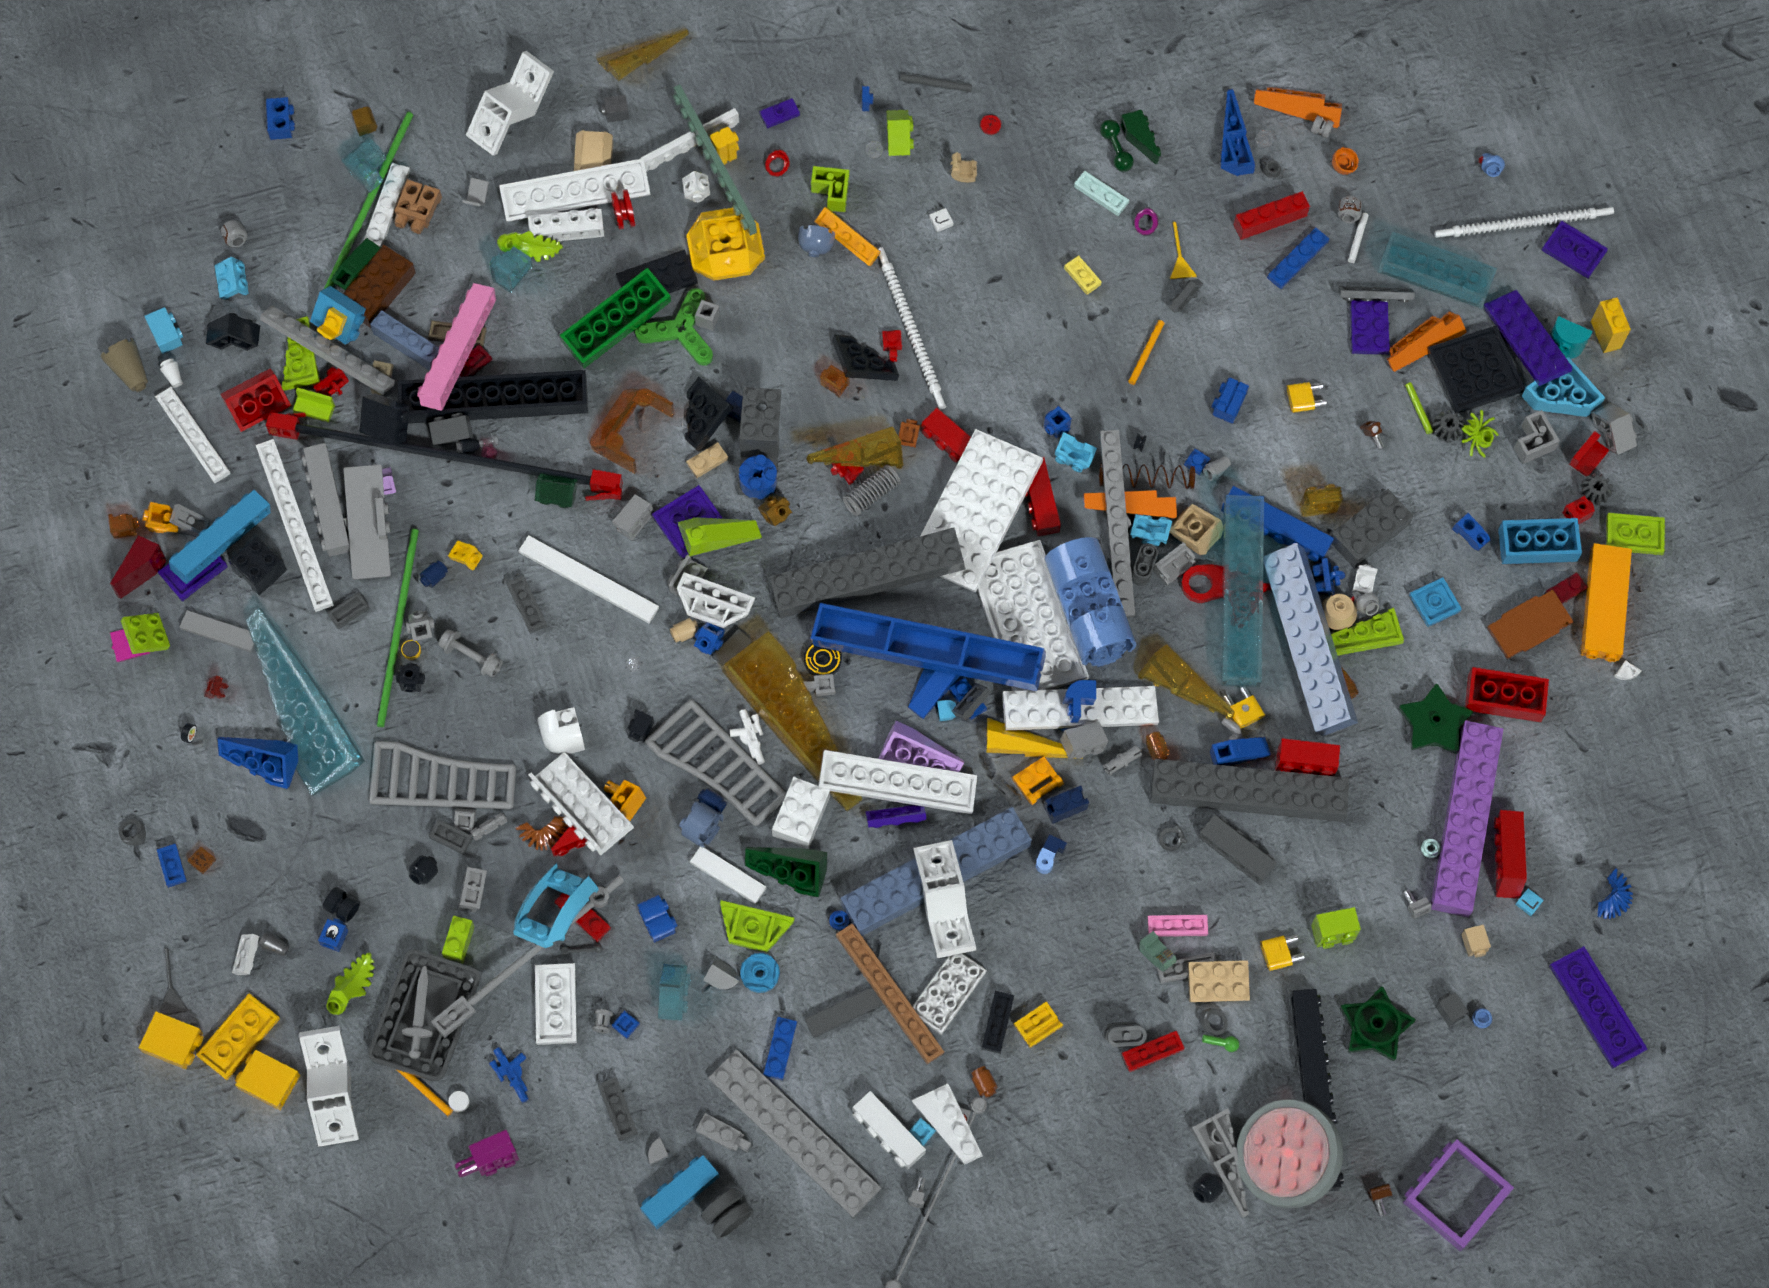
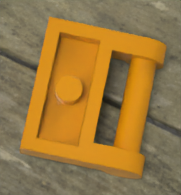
M1045 757L1040 758L1012 777L1014 783L1031 805L1035 804L1037 799L1054 788L1064 785L1061 777L1057 775ZM1049 777L1053 780L1033 794L1029 791Z

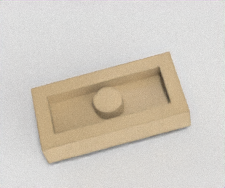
M716 443L689 459L686 463L695 477L699 478L727 461L728 456L720 444Z

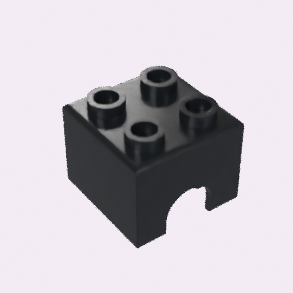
M258 536L252 539L229 560L233 572L240 578L245 579L252 590L259 596L287 571L283 560Z

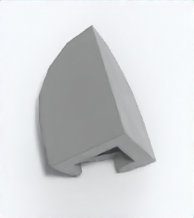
M717 958L703 980L718 989H729L739 982L740 977L733 968Z

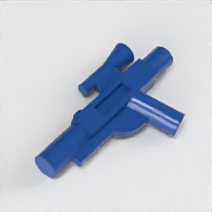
M500 1047L496 1048L493 1052L501 1066H497L496 1060L491 1061L489 1065L496 1072L501 1082L504 1081L503 1076L507 1075L510 1081L509 1085L514 1088L521 1102H526L529 1100L526 1094L528 1090L521 1079L522 1069L519 1065L526 1057L521 1052L509 1063Z

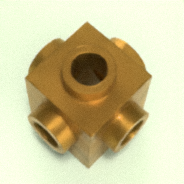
M776 494L766 498L765 502L758 507L766 522L773 526L785 521L792 513L788 500Z

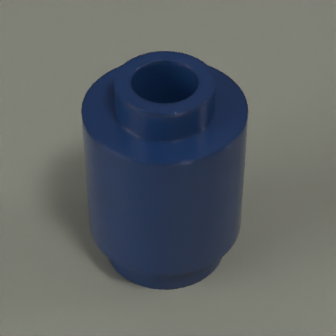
M439 560L432 562L420 573L421 578L419 580L425 587L433 588L446 576L448 569Z
M710 788L703 789L697 797L699 803L703 802L719 813H722L727 805V802L724 800L725 798Z

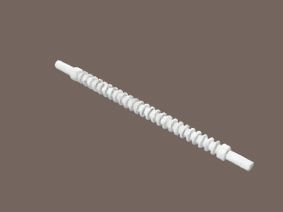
M1588 208V210L1583 209V211L1579 209L1578 212L1574 210L1573 213L1571 211H1568V213L1564 211L1563 214L1558 212L1557 215L1556 213H1553V215L1549 213L1547 216L1543 214L1542 217L1541 215L1537 217L1534 215L1532 218L1528 216L1527 219L1525 217L1522 219L1517 218V220L1513 218L1512 221L1510 219H1507V221L1503 219L1502 222L1497 220V223L1495 221L1490 223L1488 221L1486 224L1482 222L1481 225L1473 223L1471 226L1467 224L1466 227L1458 225L1450 229L1435 230L1434 235L1435 238L1445 236L1460 237L1461 234L1465 236V234L1470 235L1471 233L1475 235L1476 232L1478 234L1481 232L1486 233V231L1490 233L1491 230L1493 232H1496V230L1501 231V229L1505 231L1506 228L1511 230L1512 227L1513 229H1516V227L1520 229L1522 226L1526 228L1527 225L1528 227L1532 225L1535 227L1537 224L1541 226L1542 223L1544 225L1547 223L1551 225L1552 222L1556 224L1557 221L1560 223L1561 220L1566 223L1567 220L1572 222L1573 219L1574 221H1577V219L1581 221L1583 218L1585 220L1587 218L1595 219L1596 216L1614 214V208Z
M878 248L881 251L879 254L882 263L881 269L885 273L884 276L887 277L888 286H891V294L894 295L893 299L898 304L897 308L899 313H901L900 317L903 318L902 321L905 322L906 331H909L907 334L910 336L909 339L912 340L911 344L914 345L913 349H915L916 357L919 359L918 362L921 363L920 367L923 368L922 372H925V380L929 381L927 385L930 386V393L934 395L939 409H944L946 405L940 392L941 386L938 380L935 379L936 375H934V370H932L933 366L930 365L931 362L928 361L929 357L926 356L927 352H924V344L921 343L922 339L919 338L920 334H918V329H916L914 324L915 321L912 320L911 311H908V303L905 302L906 298L901 293L902 289L900 284H898L899 280L896 279L897 276L894 275L893 265L889 263L884 248Z

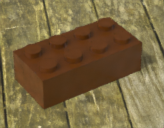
M383 245L343 294L366 309L363 321L365 325L371 328L370 324L381 310L384 312L416 274L414 265Z

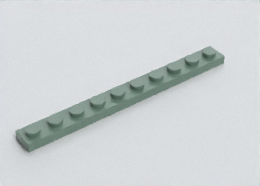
M681 85L675 86L673 100L676 105L681 107L680 112L683 119L687 118L688 128L691 133H695L696 143L698 146H702L704 158L710 161V168L713 174H717L720 187L725 188L726 198L728 202L732 201L733 211L736 216H740L742 228L744 230L747 229L750 236L757 233L756 223L685 92Z

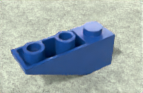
M1265 737L1228 740L1212 744L1210 749L1213 765L1232 766L1271 756Z

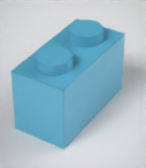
M164 307L144 316L162 354L183 345L180 340L183 338L179 327L175 328L173 325L176 321L172 312L168 313Z

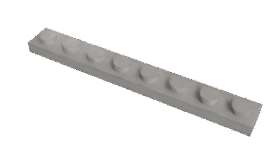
M273 305L261 314V321L378 393L384 395L394 386L395 380Z

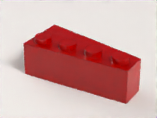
M1500 810L1498 817L1494 818V829H1497L1494 841L1496 846V897L1519 899L1527 880L1524 812Z

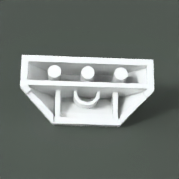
M685 572L677 586L678 594L688 616L721 628L748 616L755 601V597Z

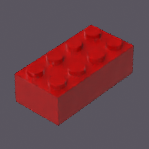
M1472 667L1468 674L1465 708L1478 713L1542 722L1546 715L1549 679Z

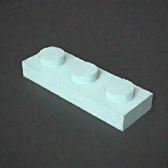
M1086 171L1074 183L1076 189L1117 216L1129 204V199Z

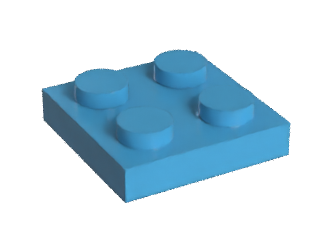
M1443 577L1409 594L1427 627L1449 618L1462 610Z

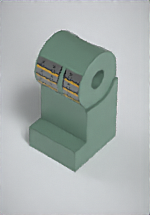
M1154 931L1140 941V952L1161 971L1167 970L1176 963L1177 960L1173 952L1166 948Z

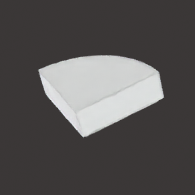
M1625 660L1614 677L1620 680H1631L1637 677L1642 670Z

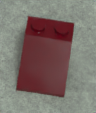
M138 535L110 582L118 598L121 599L155 576L159 569L161 570L164 567L166 558L159 544Z

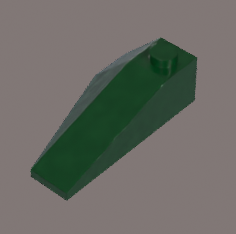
M746 847L745 866L764 876H770L778 880V883L782 885L786 884L794 888V891L799 894L819 897L827 871V852L801 848Z

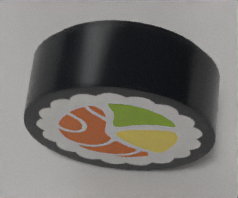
M191 723L185 724L181 731V740L191 743L196 736L197 726Z

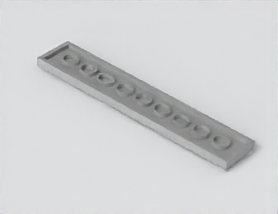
M737 1049L708 1078L852 1218L881 1190V1187Z

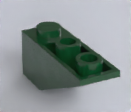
M1142 109L1121 115L1120 126L1126 140L1155 165L1158 164L1161 150L1154 142L1155 135L1149 129L1147 115L1143 114Z
M366 238L340 265L331 281L346 290L381 247Z

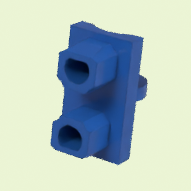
M1328 558L1322 559V563L1313 565L1314 576H1324V581L1315 582L1318 594L1327 593L1329 596L1335 595L1333 581H1335L1336 586L1341 585L1340 580L1345 578V572L1339 571L1338 566H1334L1332 572L1331 563H1328Z

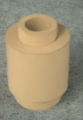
M688 618L674 624L669 630L676 643L695 637L699 627L695 620L692 621Z

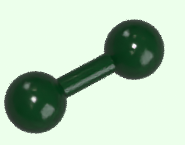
M1112 119L1105 120L1100 126V134L1103 138L1111 140L1116 152L1113 160L1114 167L1120 172H1127L1133 167L1134 159L1130 153L1123 152L1117 138L1120 133L1119 124Z

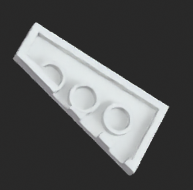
M948 1083L912 1100V1103L919 1109L964 1165L983 1156Z

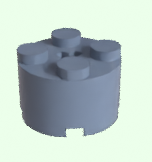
M696 801L692 805L691 813L688 817H684L680 822L681 834L699 847L704 848L703 844L708 845L717 835L720 829L718 826L719 820L723 822L724 816L707 804Z

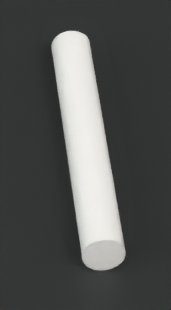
M1367 213L1361 214L1348 258L1350 263H1355L1369 216Z

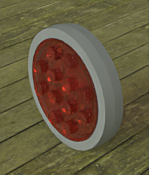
M1279 1100L1257 1110L1243 1126L1236 1148L1238 1154L1237 1166L1245 1185L1262 1201L1281 1208L1304 1207L1322 1198L1336 1182L1343 1161L1342 1141L1334 1123L1314 1105L1298 1100Z

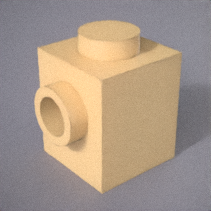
M1484 925L1465 929L1461 934L1468 957L1475 955V958L1486 955V952L1491 947Z

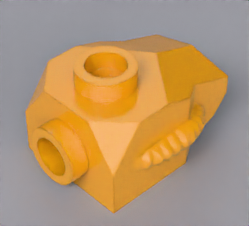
M150 502L148 509H144L142 520L145 521V526L150 532H178V526L170 523L173 511L170 506Z

